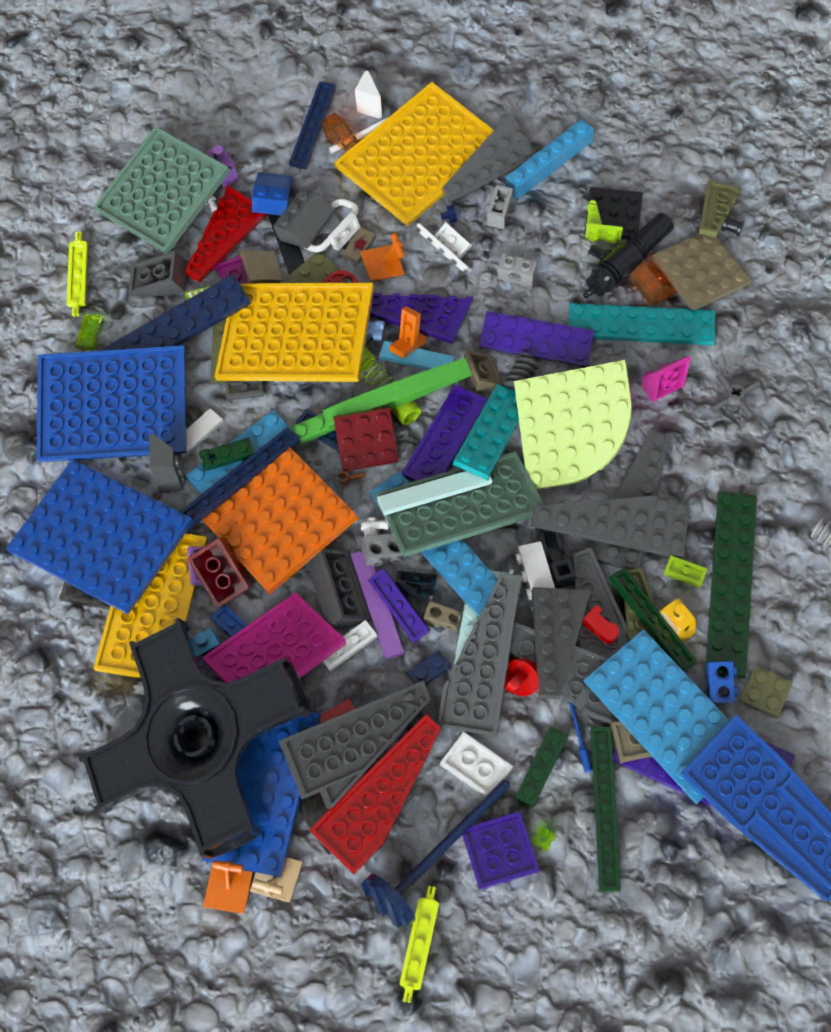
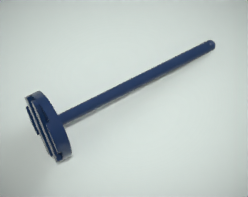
M501 780L395 888L375 874H370L361 883L365 896L367 897L370 894L378 912L382 916L387 914L390 916L394 926L399 928L402 925L405 927V930L415 922V915L402 895L510 787L508 780Z

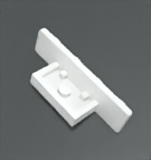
M446 222L435 236L418 223L417 227L421 229L419 233L426 239L430 237L433 240L431 244L438 250L442 248L445 251L443 254L449 260L454 259L457 262L455 265L463 272L464 270L472 271L461 260L472 247L466 239Z

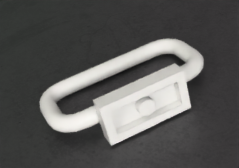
M347 199L333 201L330 205L335 209L338 206H345L352 209V211L320 245L311 244L308 249H304L318 253L324 251L332 244L333 249L339 251L360 228L356 217L359 213L358 205Z

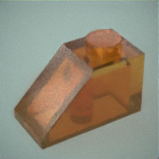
M335 112L321 121L325 137L344 151L359 143L346 121Z

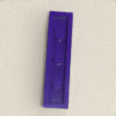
M384 568L368 580L413 643H416L430 632L425 622Z

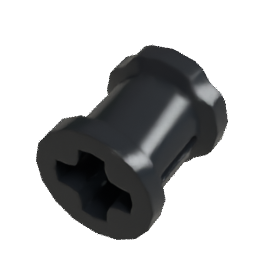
M728 215L723 224L722 231L733 232L739 237L745 221L734 220Z

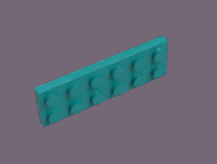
M499 384L495 386L453 461L454 466L486 480L489 479L519 423L515 391Z

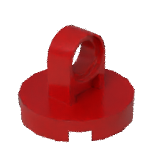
M512 658L508 665L505 689L512 695H532L538 689L537 665L528 658Z

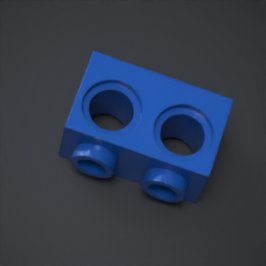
M730 660L705 661L707 697L713 703L735 702V697H738L737 685H734V677L737 676L736 665H733V661ZM720 666L726 668V674L723 677L717 675V669ZM722 686L727 688V694L724 697L718 695V690Z

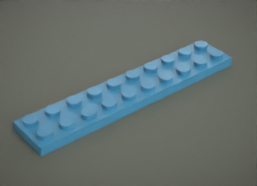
M397 472L369 492V494L377 504L375 493L410 482L400 472ZM463 540L420 552L471 610L480 617L498 578Z

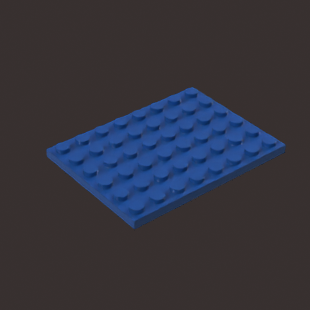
M184 345L38 355L37 461L39 463L71 461L72 459L89 460L150 456L149 434H154L173 449L174 454H187L186 354Z
M72 459L6 549L13 555L128 615L194 521L191 517Z

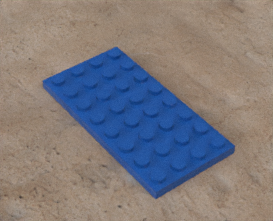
M311 712L312 714L305 718L299 716L250 741L241 755L238 775L254 823L260 827L262 835L237 849L215 858L208 859L202 857V861L213 863L214 860L223 862L230 860L235 864H243V870L282 878L301 797L279 740L318 725L321 719L319 713Z

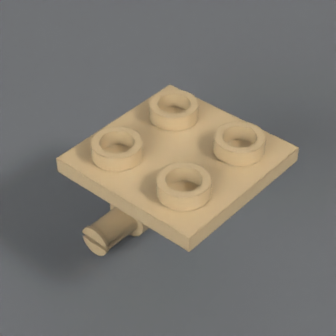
M287 857L282 878L255 873L250 892L290 903L303 862Z

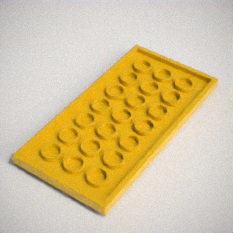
M185 533L128 615L110 606L93 667L95 671L141 678L129 642L134 641L137 643L175 624V619L177 618L187 623L196 585L190 584L187 548L189 546L205 547L208 541L206 536Z

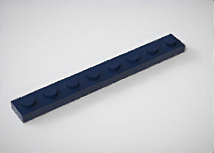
M287 427L182 509L180 512L191 517L194 521L187 531L246 486L289 447L293 449L301 442L299 437Z

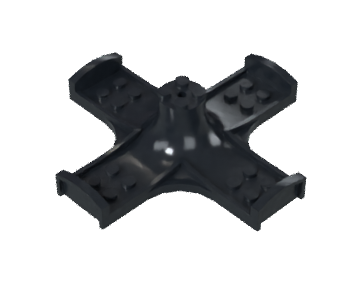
M177 618L175 619V624L137 643L134 641L129 642L145 694L142 715L135 726L122 737L79 757V761L83 762L86 767L97 805L94 806L95 811L102 813L112 811V806L151 788L168 789L179 798L185 808L201 857L212 859L237 849L262 835L260 827L254 823L238 775L241 755L250 741L299 716L305 718L312 713L293 663L286 658H282L241 679L230 682L213 681L205 676L199 667L187 633L190 630L188 623Z

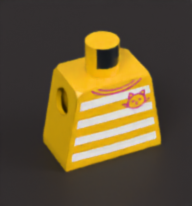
M677 598L660 611L682 642L695 635L696 619L680 599Z

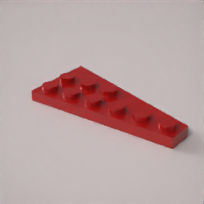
M227 185L217 210L214 211L204 231V236L200 239L198 248L193 253L185 269L186 275L200 283L268 214L252 212V200Z

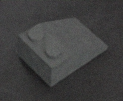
M172 251L132 264L128 294L130 296H171L184 292L186 282L185 269L188 262L179 253Z

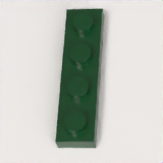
M550 726L515 796V800L534 808L568 739V734Z

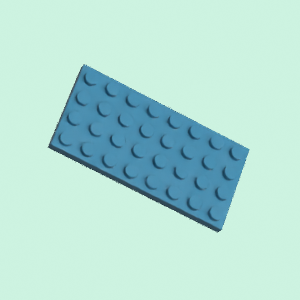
M643 629L584 679V683L692 801L697 804L704 797L680 773L729 722V719Z

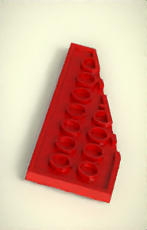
M427 714L333 808L325 813L309 829L353 875L384 845L441 731V727Z

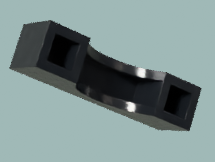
M535 528L539 542L541 541L555 588L574 585L576 574L570 558L567 557L563 549L559 533Z

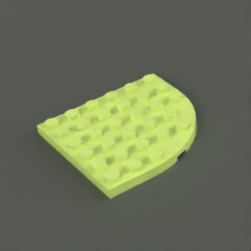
M625 360L514 381L525 469L536 490L565 486L583 481L597 471L602 470L617 455L627 437V431L632 418V399Z

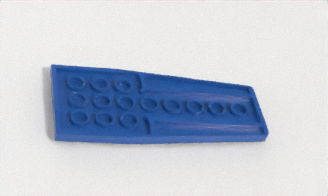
M736 714L688 764L680 775L726 820L822 900L830 901L831 812L789 765Z

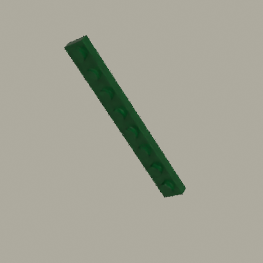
M591 727L599 893L620 892L611 727Z

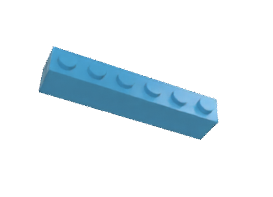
M581 119L505 177V187L513 188V197L518 200L593 142L594 128Z

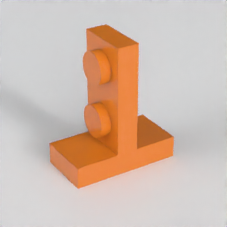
M407 306L402 309L399 339L390 345V352L404 359L427 342V337L419 333L420 313Z

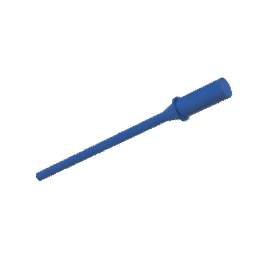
M569 701L580 744V751L578 753L581 756L584 772L589 773L593 771L588 755L589 751L583 743L574 705Z

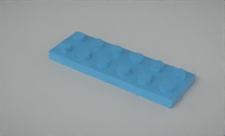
M272 410L229 443L249 437L255 453L288 427L291 430V428ZM215 456V457H212V458H210V459H211L212 461H213V460H216V456ZM245 460L205 471L201 463L187 473L185 477L196 491L202 495Z

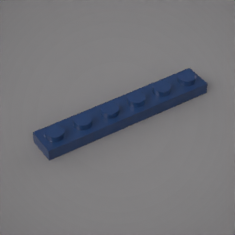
M319 81L289 161L291 167L307 169L336 90L335 84Z

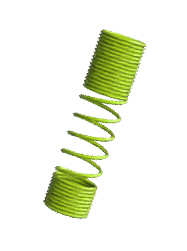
M365 346L360 376L366 378V383L372 384L371 388L374 390L373 384L381 381L387 375V370L381 371L372 383L367 382V378L376 374L382 364L373 366L366 377L361 375L376 360L375 356ZM380 365L379 369H378L376 372H374L373 374L369 375V373H370L376 366ZM386 372L381 379L374 382L381 373ZM388 377L387 379H385L379 387H381L383 383L386 382L388 379L392 378L391 381L388 383L390 384L393 381V377ZM413 400L391 411L403 425H408L418 418L421 408Z

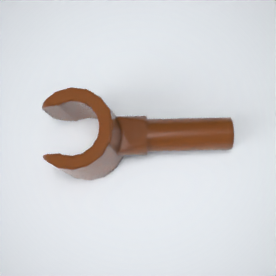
M341 471L338 474L340 478L346 477L344 480H340L343 485H348L351 480L366 477L365 472L348 475L346 471Z

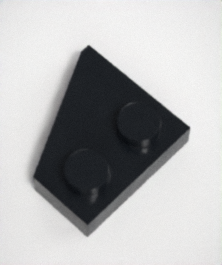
M398 571L396 585L406 593L432 602L437 575Z

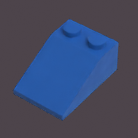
M258 172L252 194V212L282 215L289 205L293 176Z

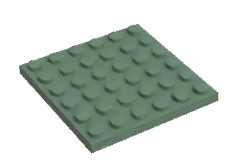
M155 126L94 205L93 209L167 254L231 170L226 165Z

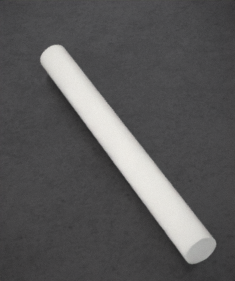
M387 118L329 147L330 153L333 154L366 137Z

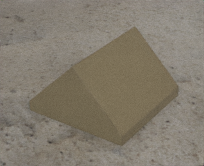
M470 350L464 351V358L472 373V376H469L476 394L493 390L497 384L503 386L491 355Z

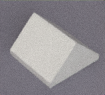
M365 71L355 89L357 112L380 119L382 118L381 97L369 71Z

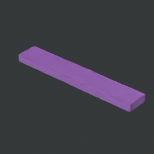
M362 551L350 554L385 660L404 655L391 612L368 581L377 573L376 568L372 565L365 566Z

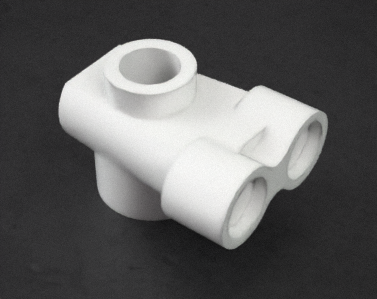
M369 517L367 521H362L361 523L364 537L379 535L380 533H391L385 520L379 521L378 518Z

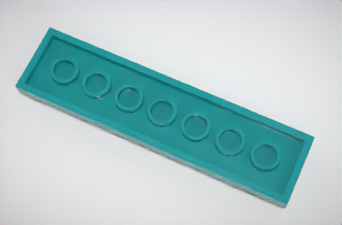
M569 303L568 326L594 330L593 339L713 346L715 344V310L697 309L692 311V309Z

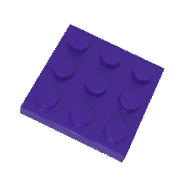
M520 811L472 825L462 835L479 891L540 872Z

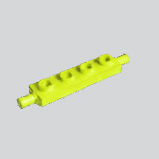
M78 231L75 232V241L69 243L67 306L72 307L73 317L80 316V307L86 306L88 244L86 241H82L83 233L80 231L79 234Z
M428 886L426 897L418 899L415 912L416 920L412 925L399 984L405 988L402 1001H407L408 1003H411L413 991L421 990L439 909V903L434 900L436 891L434 886L432 887V892L431 886Z

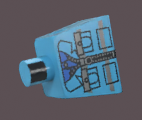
M211 628L190 638L199 667L205 665L202 657L223 643L220 636Z

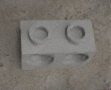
M392 533L365 536L360 545L365 566L372 565L377 567L386 563L398 564L404 559Z

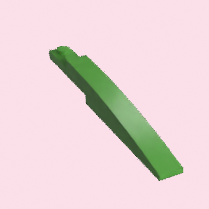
M463 358L324 409L323 414L290 428L301 441L298 444L299 446L334 431L333 416L388 406L392 410L472 376L466 359Z

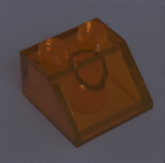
M642 261L628 276L632 281V286L640 291L643 300L647 303L659 304L678 293L655 263Z

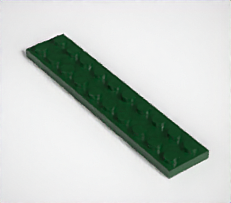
M718 491L706 661H733V665H736L737 676L734 678L745 679L757 495ZM720 666L717 669V675L724 676L726 668Z

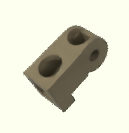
M428 602L423 621L427 625L433 624L451 631H457L462 614L443 605Z

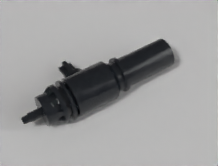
M658 213L641 230L627 238V241H622L613 250H603L592 244L588 253L599 259V263L596 264L591 271V275L586 279L589 288L583 294L584 298H588L593 293L597 296H603L605 293L612 292L615 288L619 287L624 280L643 264V259L649 256V252L674 229V223L670 217L664 213Z

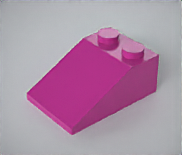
M689 356L670 363L666 362L658 369L648 371L643 375L641 386L652 402L684 387L691 360Z

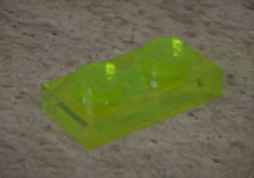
M83 314L75 343L76 348L94 351L103 320L101 316Z

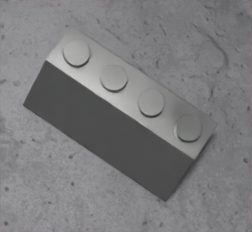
M331 549L320 551L307 564L325 621L337 630L359 625L365 620L369 622L371 618L349 551Z

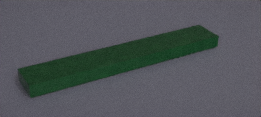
M626 567L608 578L658 645L683 672L697 663L696 659Z

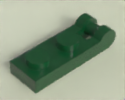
M249 437L212 449L199 451L200 459H203L202 466L205 471L245 460L254 454ZM216 456V460H213V461H212V460L210 459V458Z

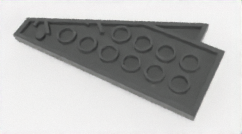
M424 681L279 740L301 799L320 792L327 810L333 808L431 700Z

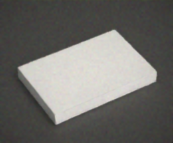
M464 731L440 762V766L484 797L501 780L505 779L513 769L510 763Z

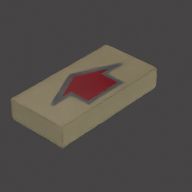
M360 227L343 252V257L359 264L362 259L360 251L369 249L376 238V234Z

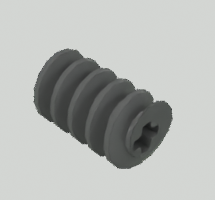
M520 353L503 386L515 391L514 381L532 378L536 373L535 370L539 368L534 358L527 353Z

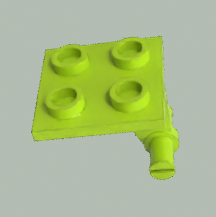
M591 200L587 206L588 218L585 238L593 242L605 240L612 244L621 242L623 227L602 225L597 203Z

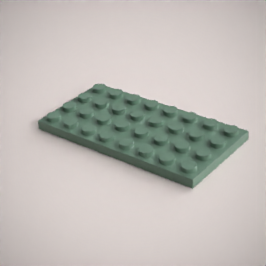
M516 451L500 456L490 475L492 478V484L385 515L384 519L402 556H410L532 518L534 507L545 504ZM458 468L438 475L427 477L421 480H417L411 483L390 488L384 491H380L375 493V500L381 510V507L377 501L378 496H382L402 489L420 485L426 482L444 478L450 475L461 473L466 470Z

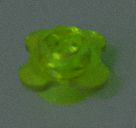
M540 826L537 828L536 835L531 838V843L540 846L543 851H548L551 842L556 839V836L553 832Z

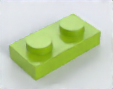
M671 555L663 575L701 588L708 569Z

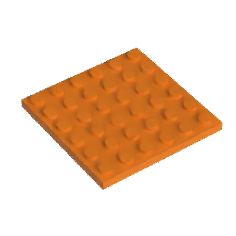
M289 447L246 486L206 516L203 522L218 538L226 537L237 559L270 595L359 518Z

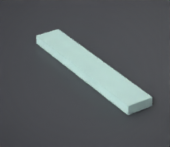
M464 471L378 496L377 501L385 516L492 484V478L490 476L486 480L468 471Z

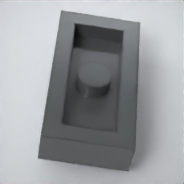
M225 381L227 401L264 396L263 381Z

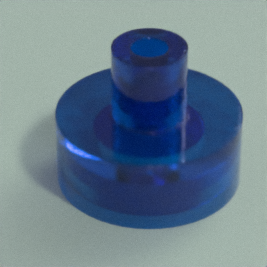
M454 205L446 206V212L440 213L441 219H448L449 224L457 222Z

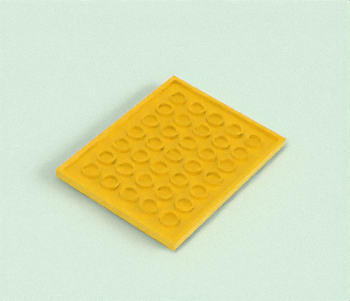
M431 82L335 161L334 165L408 227L445 195L442 191L443 186L494 130Z
M373 283L240 284L251 304L226 318L214 376L217 381L359 382L374 293Z

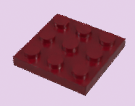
M389 406L333 416L343 471L347 472L399 462Z

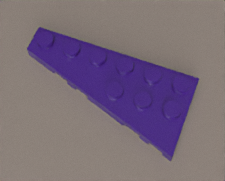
M373 293L370 316L400 326L402 309L407 306L421 314L419 333L453 344L473 302V297L457 298V296H450V298L439 297L438 295L410 294L409 296H400L397 293H393V295Z

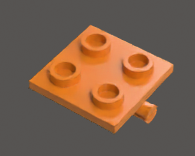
M398 234L390 236L393 242L392 245L360 251L370 282L404 275L400 258H403L405 253L402 249L403 243L399 241Z
M214 860L203 907L245 914L253 872L243 870V864H235L230 860L226 862Z

